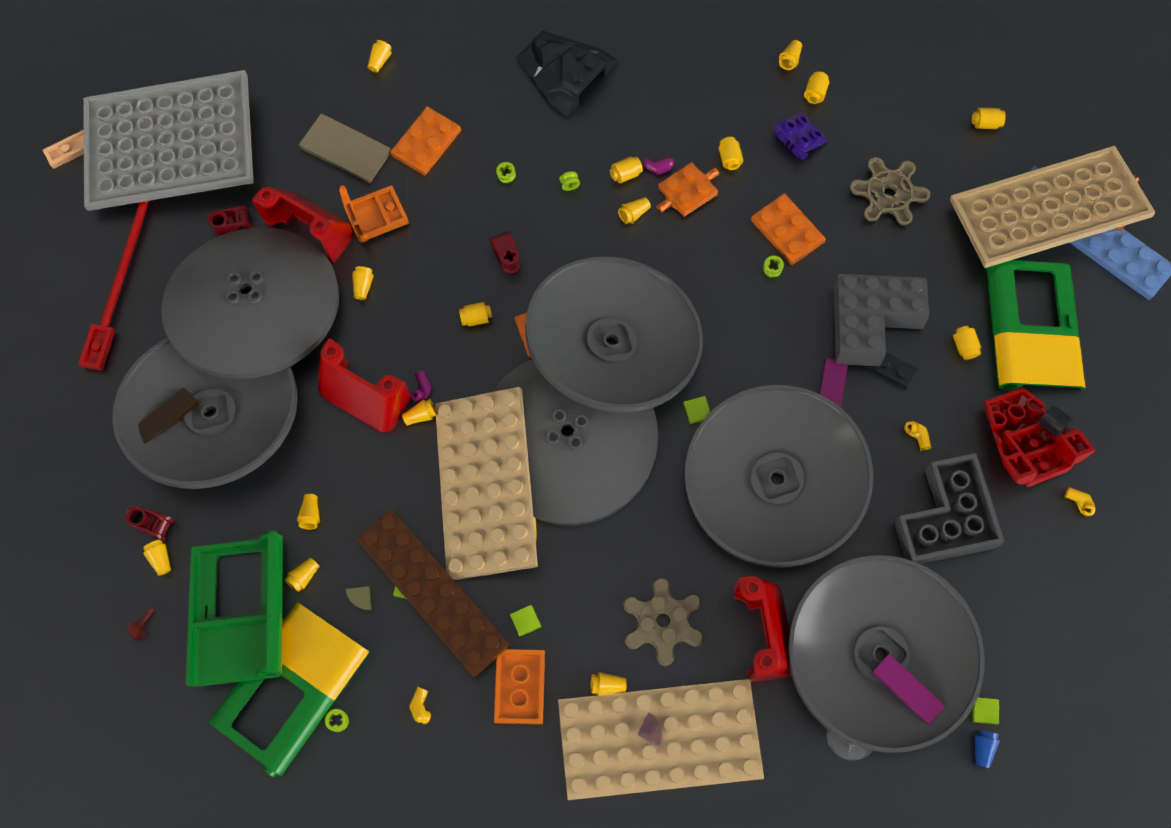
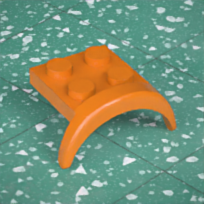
M344 185L339 187L346 214L360 242L368 241L370 238L409 224L392 185L350 201L346 187Z

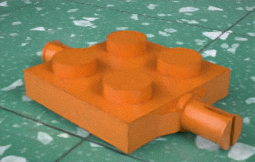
M691 162L658 184V189L664 194L666 200L658 204L657 209L662 213L669 207H673L685 217L718 195V190L710 182V180L719 175L718 170L714 167L709 172L703 173Z

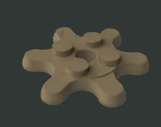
M877 157L870 159L868 168L872 173V177L867 181L854 180L850 185V190L854 195L864 196L870 201V205L864 211L866 220L873 222L879 219L881 214L890 213L895 216L900 225H908L913 220V215L909 211L908 205L911 202L923 203L930 198V191L927 188L916 187L910 181V177L916 171L915 164L905 161L898 169L890 170L885 167L882 159ZM892 189L895 195L892 197L886 193L884 194V190Z
M660 577L653 582V596L649 600L641 601L634 596H629L624 600V610L634 615L638 622L636 629L626 635L625 644L630 649H637L645 643L652 644L657 651L656 659L658 663L662 666H668L674 660L673 648L677 643L686 642L693 647H698L703 643V633L693 628L689 623V616L700 608L701 599L697 594H688L685 598L679 600L673 598L669 590V581ZM666 614L670 619V624L666 627H660L656 621L659 615Z

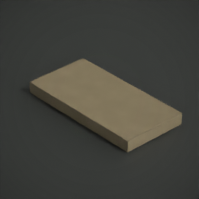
M322 113L299 143L300 149L369 184L391 154L390 147Z

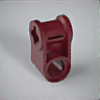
M246 206L215 210L208 216V223L216 236L252 228L248 217L250 210Z
M508 231L489 238L502 270L510 275L519 272L521 268L520 256L511 232Z
M140 506L129 508L125 514L127 524L161 541H165V534L170 524H173L175 521L164 514L153 512ZM139 514H143L142 520L139 523H135V518Z

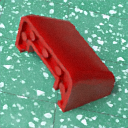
M264 187L252 199L264 223L271 228H275L278 223H285L289 226L294 218L310 226L309 230L312 236L321 242L325 250V256L333 264L354 237L352 226L347 221L298 193Z
M329 338L323 346L320 355L319 394L325 400L382 433L391 431L401 419L402 413H405L413 401L405 382L395 376L387 375L382 377L374 386L347 370L349 362L343 358L344 350L342 346Z
M755 576L738 578L733 588L735 600L744 601L748 606V610L760 609L767 649L760 650L755 654L753 659L754 667L747 671L750 683L789 677L791 675L788 659L789 625L781 588L773 582Z

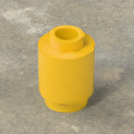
M817 71L810 76L804 92V97L808 102L812 104L823 102L829 86V77L826 73Z
M978 107L976 112L972 114V124H975L976 129H998L1005 124V111L1000 110V108Z
M734 137L724 138L719 143L723 167L729 170H736L744 161L739 142Z
M630 156L613 163L610 174L614 181L621 184L639 176L643 168L638 157Z
M484 301L465 305L464 308L459 309L462 326L468 325V327L489 323L488 318H492L490 305L485 306Z
M969 326L956 329L953 339L959 355L963 356L964 360L980 356V349L982 347L975 329L969 328Z

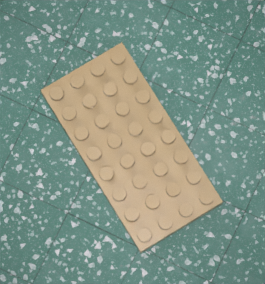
M1115 146L951 195L950 202L984 268L1148 219L1155 214V210Z
M515 387L436 403L446 572L453 580L538 567L522 389Z
M750 679L558 700L568 800L764 779Z

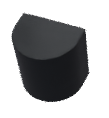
M1053 405L1042 416L1038 424L1057 438L1071 426L1073 419Z

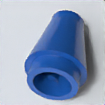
M978 729V735H975L976 765L987 768L991 767L1000 743L998 733Z

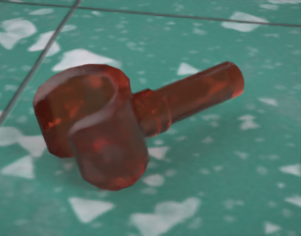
M150 607L138 622L128 627V633L135 641H138L145 635L142 626L154 612Z

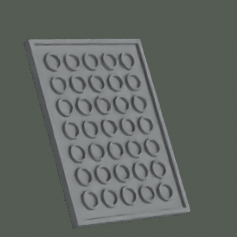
M245 70L83 98L84 207L88 211L254 183L248 75Z

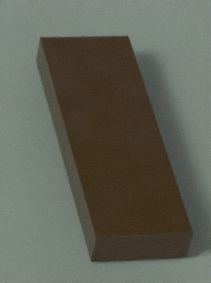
M182 388L138 424L144 444L171 429L189 411H192L199 405L198 400L185 388Z

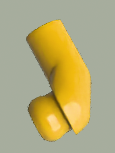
M915 421L905 423L904 429L906 433L918 440L921 451L932 448L926 427Z

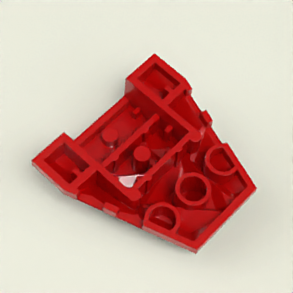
M1022 387L985 401L984 407L1004 467L1016 483L1025 484L1027 487L1068 472L1074 464L1089 457L1096 449L1076 427L1073 430L1068 427L1056 438L1039 425L1038 422L1047 412L1044 409L1046 404Z

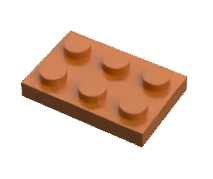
M426 107L390 151L391 156L426 176L461 132V126L431 108Z
M785 193L751 217V221L791 266L821 246L826 240Z
M506 649L497 657L495 724L543 725L545 650Z

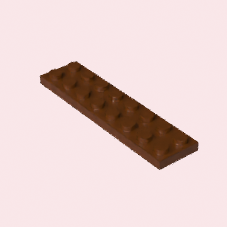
M392 509L355 538L474 678L510 647L507 640Z

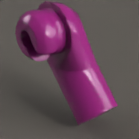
M646 157L642 163L643 168L657 175L670 171L674 166V160L671 157H666L656 162Z
M419 371L415 374L419 386L415 392H412L411 397L418 403L423 399L426 400L432 390L425 371Z

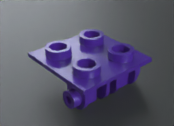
M802 113L775 123V136L785 146L789 145L788 149L792 150L791 152L798 159L804 160L808 156V151L828 143L822 132L817 130Z

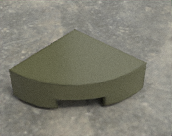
M369 586L346 589V594L351 603L362 610L372 611L371 588Z

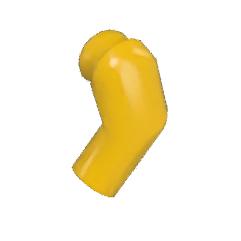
M1071 487L1066 489L1064 497L1075 501L1083 515L1092 516L1095 513L1096 508L1089 494Z
M420 687L416 688L410 703V711L417 723L426 724L431 719V713L426 711L423 705L428 691Z

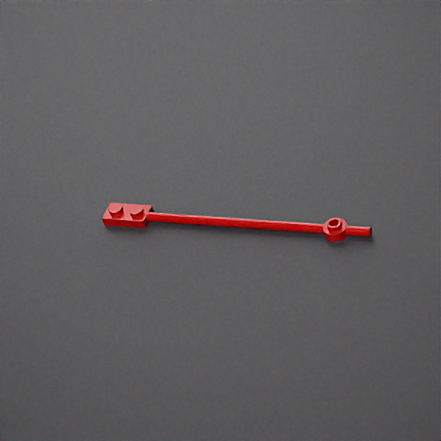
M149 201L139 203L100 325L91 324L78 363L82 368L103 371L115 334V330L109 327Z

